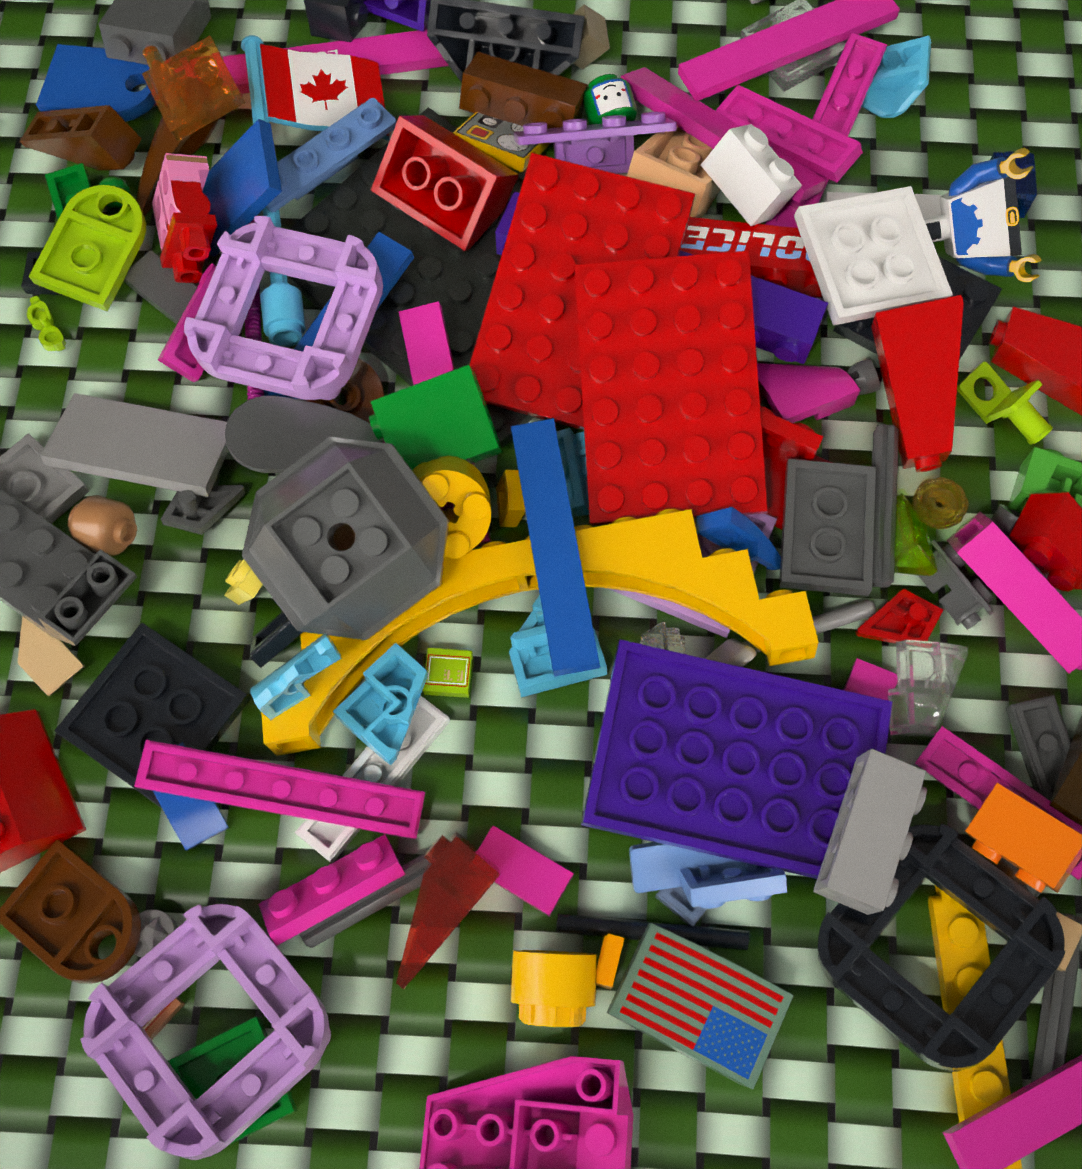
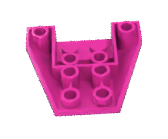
M570 1056L428 1095L419 1169H630L634 1114L624 1062L621 1060Z

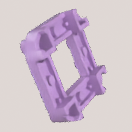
M254 216L255 223L245 225L231 235L225 231L217 243L222 254L195 319L186 317L184 333L187 336L192 354L208 374L222 380L304 400H332L336 398L354 371L382 295L383 280L375 257L364 246L363 241L357 237L348 235L346 242L275 227L271 218L267 216ZM265 271L335 287L312 347L306 345L303 352L239 336Z
M199 904L183 914L187 919L183 924L109 986L103 983L99 984L88 998L92 1002L84 1021V1037L80 1039L87 1056L95 1059L149 1134L146 1138L161 1151L190 1160H199L212 1156L230 1145L315 1067L331 1039L328 1015L318 996L260 925L239 906L235 907L226 904H215L202 907ZM221 960L272 1024L274 1031L196 1100L142 1027Z

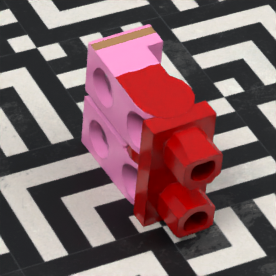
M165 153L159 176L160 181L157 183L152 201L160 248L162 250L160 256L162 268H173L174 278L178 283H199L202 276V268L205 259L209 256L210 245L217 227L215 215L209 214L210 201L203 193L209 173L207 156Z

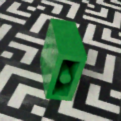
M470 365L370 401L375 414L369 416V421L377 440L384 439L385 443L394 445L412 470L423 462L426 463L443 456L458 457L474 464L503 453L479 382Z

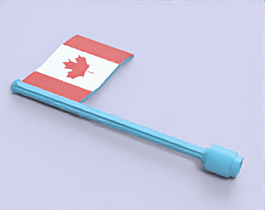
M255 35L246 36L241 42V48L245 51L253 124L260 119L268 123L273 122L311 131H324L371 98H375L385 108L378 62L351 55L298 52L265 45L262 39ZM389 133L382 137V139L390 141ZM265 207L263 209V216L270 217L275 227L282 228L280 210L272 213ZM270 272L271 285L260 294L264 333L269 337L271 344L291 347L298 344L306 330L302 294L297 287L288 283L286 275Z

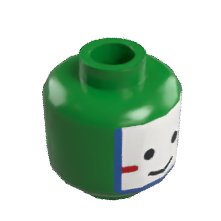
M605 74L593 79L589 83L588 89L584 93L583 105L590 125L602 124V117L612 115L626 116V121H635L638 110L628 81L617 78L615 74Z

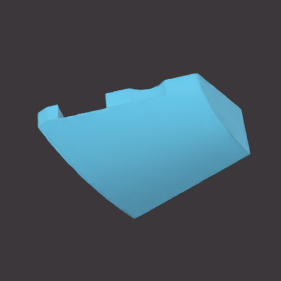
M324 633L281 667L250 688V693L258 709L272 720L311 695L303 682L342 659L341 654L330 637Z
M397 643L392 645L363 672L366 681L333 710L336 718L390 765L397 760L428 677L427 670Z

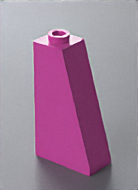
M980 511L947 539V542L1069 674L1076 668L1082 670V617L998 526Z

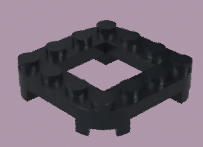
M943 824L940 827L934 825H915L909 827L908 832L913 834L911 848L905 859L899 860L894 878L899 880V886L892 904L889 907H885L884 911L867 915L838 903L831 913L828 912L821 923L818 936V959L824 974L831 984L913 1054L933 1067L951 1072H959L978 1065L996 1049L1000 1041L1056 971L1065 955L1064 933L1056 915L1058 911L1044 896L1039 900L958 839L959 832ZM926 878L1008 941L950 1015L869 949Z

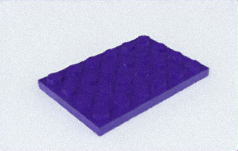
M620 639L617 644L581 825L763 867L782 869L785 872L817 879L856 758L870 749L886 754L892 701Z

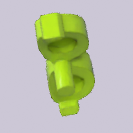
M37 295L30 298L31 305L27 310V318L34 329L41 331L39 333V340L43 348L47 351L58 352L66 349V340L60 330L53 326V317L46 303L41 301Z

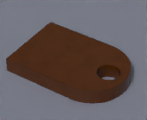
M58 839L0 907V924L56 974L76 983L93 984L114 976L131 959L140 938L141 919L133 900L68 845ZM114 934L116 937V947L113 953L105 959H100L98 948L101 941L108 935Z

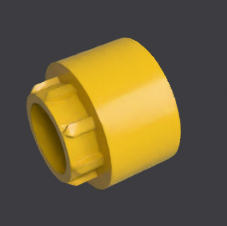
M513 950L511 1002L519 1004V1019L524 1024L535 1026H582L586 1021V1007L595 1006L597 954L548 950Z

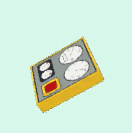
M475 112L453 132V134L501 164L519 172H524L527 168L531 153L540 155L551 144L518 145L514 141V132L523 131V126Z

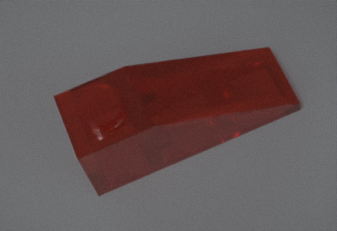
M457 831L449 840L441 835L424 855V858L429 863L424 869L396 984L403 990L501 875L499 868Z

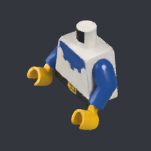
M1020 148L1016 150L1007 160L1004 157H999L971 165L951 183L949 193L940 196L941 216L924 219L932 242L944 240L946 253L956 258L960 266L983 275L1012 277L1015 274L1016 278L1022 282H1031L1040 277L1038 274H1028L1024 267L1027 261L1031 263L1042 261L1038 255L1031 254L1018 261L1015 257L1022 255L1015 179L1025 177L1034 168V166L1026 169L1017 167L1015 158L1026 156L1030 152L1028 149Z

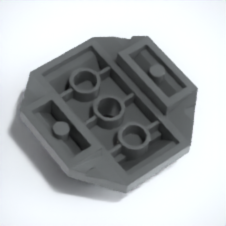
M328 437L256 491L242 557L297 631L315 634L326 633L330 636L368 640L441 586L449 519L394 445ZM348 524L355 532V542L348 550L341 551L334 543V534L340 526Z

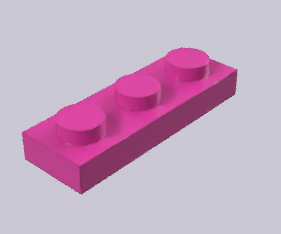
M384 834L259 903L267 932L275 945L278 946L404 876L405 872L392 845Z

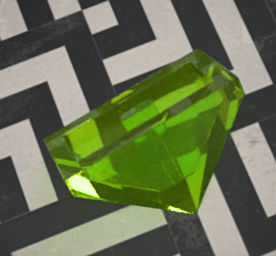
M903 493L897 496L894 573L931 576L937 573L938 570L926 523Z

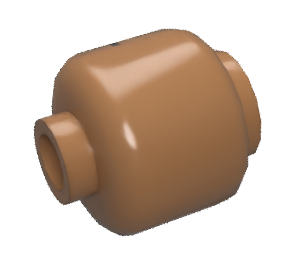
M99 495L87 496L73 507L68 517V528L72 539L89 551L96 553L101 549L109 556L118 555L134 541L137 534L135 516L130 506Z

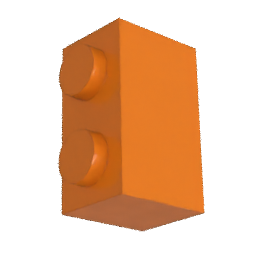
M996 783L965 830L971 838L976 840L971 847L973 850L995 864H998L1001 858L1009 861L1019 868L1015 877L1040 893L1043 892L1046 886L1058 893L1082 857V834L999 783Z

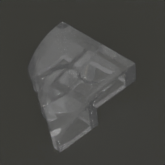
M918 640L896 642L898 688L888 690V700L892 701L889 724L890 735L925 737L936 735L968 656V647Z

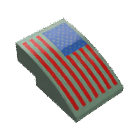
M648 923L606 1013L742 1086L754 1089L794 995L691 941L655 924Z

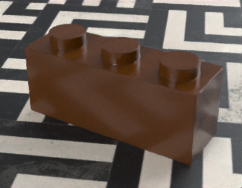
M477 52L463 72L459 109L472 113L478 112L520 126L527 123L544 122L547 123V129L563 127L564 120L582 118L584 108L583 97L588 84Z

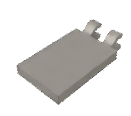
M28 433L0 456V489L52 524L85 496L89 490L70 470L44 465L40 457L44 447Z

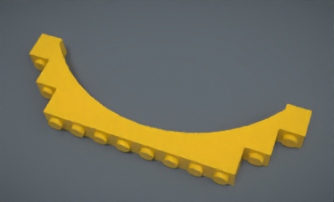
M666 509L658 512L655 516L646 518L623 517L608 525L597 527L579 525L574 527L585 587H602L637 592L671 601L701 613L736 632L766 654L769 666L815 658L819 642L806 591L793 593L791 590H778L768 594L764 599H759L748 549L735 551L730 548L720 549L711 553L710 556L702 558L692 509L683 511ZM530 536L526 537L525 540L511 543L502 541L489 542L479 549L468 551L465 556L457 559L444 557L441 586L368 640L328 635L341 654L342 659L304 681V685L311 695L272 720L261 712L264 744L276 756L321 748L320 736L335 715L333 710L365 678L363 672L392 645L397 643L399 646H402L423 630L453 614L480 603L519 592L539 590ZM301 633V649H305L323 634Z

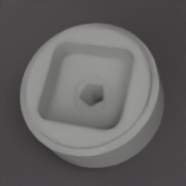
M146 910L139 913L141 933L134 952L135 955L142 958L178 928L176 921L169 914L159 910Z

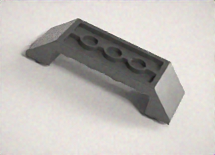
M0 489V601L51 637L76 646L133 583L137 576L101 549L96 554L92 553Z

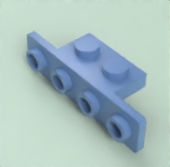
M371 98L277 162L282 192L266 208L273 213L294 198L299 200L358 159L359 153L394 130L396 119L375 98Z
M657 842L632 845L629 848L632 885L636 893L682 887L692 907L699 906L706 909L721 907L725 902L742 899L764 901L774 894L787 893L786 874L782 869L763 867Z

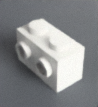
M752 124L729 129L701 164L702 168L750 226L772 220L802 186L794 176L792 166L786 160L778 157L768 145L767 136Z

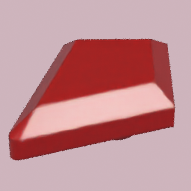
M903 588L857 629L856 635L923 649L943 609Z

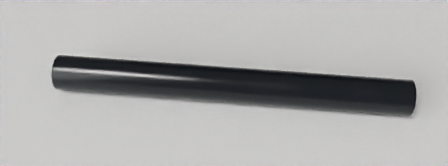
M558 913L556 933L598 937L607 936L609 933L624 939L641 940L648 923H652L699 946L746 951L749 946V931L562 913Z

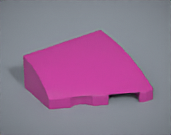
M757 363L760 401L766 399L775 416L791 423L813 415L816 420L854 406L860 392L853 378L838 367Z

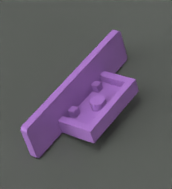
M665 112L642 113L641 120L626 121V116L624 115L602 117V124L587 125L586 119H569L563 121V127L547 129V123L536 122L524 124L523 131L514 132V141L518 145L553 142L555 159L619 174L628 173L634 153V135L677 131L676 121L665 118Z

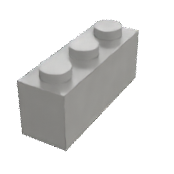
M870 749L856 758L813 890L814 893L867 915L884 911L885 907H889L892 904L899 886V880L894 878L898 862L905 859L912 845L913 834L908 832L913 814L917 815L920 812L926 799L927 789L922 787L926 774L925 770L874 749Z

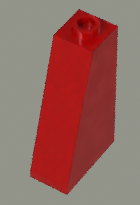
M962 295L875 313L871 328L892 423L899 430L898 450L903 469L915 467L916 472L938 469L942 466L941 462L946 461L952 452L964 304Z
M1013 306L1005 321L997 320L989 340V344L995 346L991 362L1027 384L1039 379L1043 384L1038 389L1039 391L1082 416V327Z

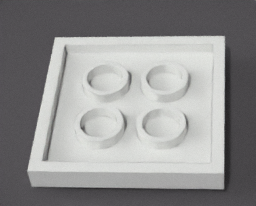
M911 186L799 206L795 212L794 218L825 302H828L827 310L833 326L873 318L876 312L948 298L953 295Z

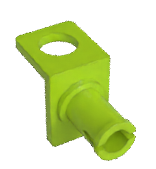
M982 362L957 385V391L986 424L1000 417L1003 419L1008 417L1030 445L1043 439L1053 429L1051 424H1048L1029 402L1031 396L1043 385L1039 379L1011 391L987 362ZM979 378L986 379L993 387V396L989 401L979 399L974 392V383Z

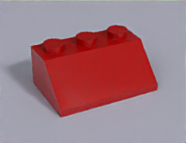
M424 115L399 116L371 191L462 250L467 251L503 212L519 174Z
M36 709L0 714L1 873L49 849L57 839L64 842L87 830L41 716Z

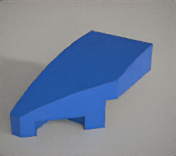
M734 507L697 516V534L722 548H730L735 551L748 549L750 562L757 561L764 565L767 570L780 569L781 556L771 541L749 518Z

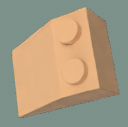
M677 127V131L655 133L633 153L627 177L695 193L690 217L702 218L720 191V188L701 166L713 149Z

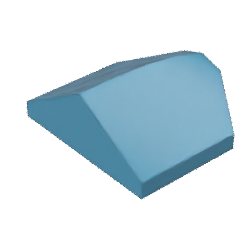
M930 36L887 46L862 108L880 118H894L903 114L929 84Z

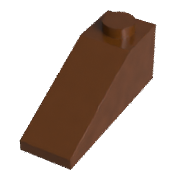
M110 105L37 112L19 142L27 148L77 164L83 163L84 166L100 171L118 170L127 167L135 157L134 151L142 138Z

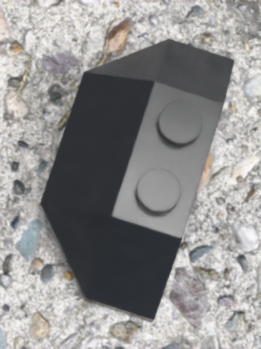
M431 0L427 36L461 83L463 72L477 52L555 75H561L579 59L585 16L473 0Z

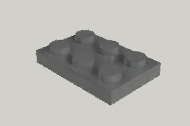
M788 459L785 470L779 576L780 588L869 596L872 591L876 467Z

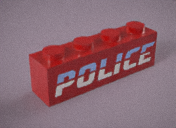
M689 217L681 251L693 255L749 251L752 276L814 298L823 297L798 228L764 224L750 226L744 222Z

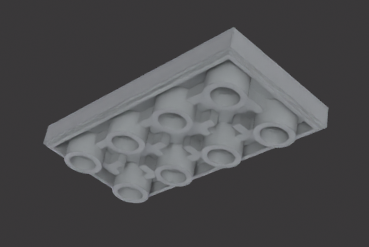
M74 393L40 457L46 466L179 492L190 490L195 495L208 497L229 451L225 439L227 422Z

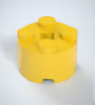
M443 456L426 463L423 462L412 471L439 507H444L447 502L453 503V509L448 508L446 511H443L449 519L445 557L461 558L482 541L489 529L491 503L488 486L481 472L464 459L454 456Z

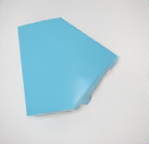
M539 595L532 605L533 611L523 626L511 636L512 648L509 651L521 698L607 675V665L595 629H593L600 668L554 677Z

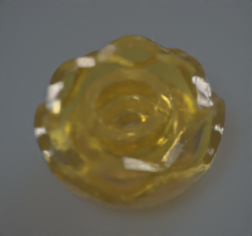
M943 477L923 481L917 488L912 502L917 518L926 526L939 530L949 529L959 524L969 506L963 488L953 480ZM936 502H940L943 507L936 506Z

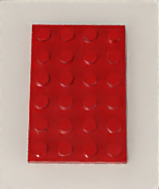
M531 153L470 362L486 404L544 420L554 418L556 423L584 430L574 265L679 256L695 200V193Z
M749 251L574 265L590 525L612 524L613 521L623 517H634L636 519L651 517L666 509H678L680 511L692 509L693 518L729 507H734L744 515L766 514L768 510Z

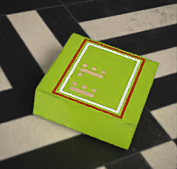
M428 648L425 668L428 672V677L423 688L424 695L469 698L473 660L472 651Z

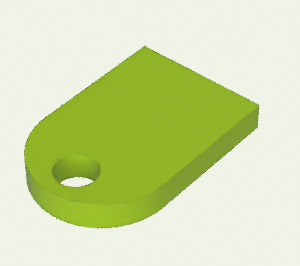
M110 185L92 186L77 193L65 206L29 278L36 285L108 312L145 239L146 220L137 201L125 190ZM111 202L123 204L117 214L111 216L103 214V209L107 204Z

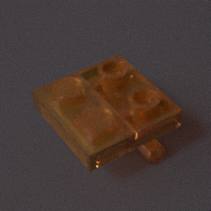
M211 36L206 37L163 61L157 47L148 46L143 50L142 54L150 69L142 73L170 132L177 141L246 103Z

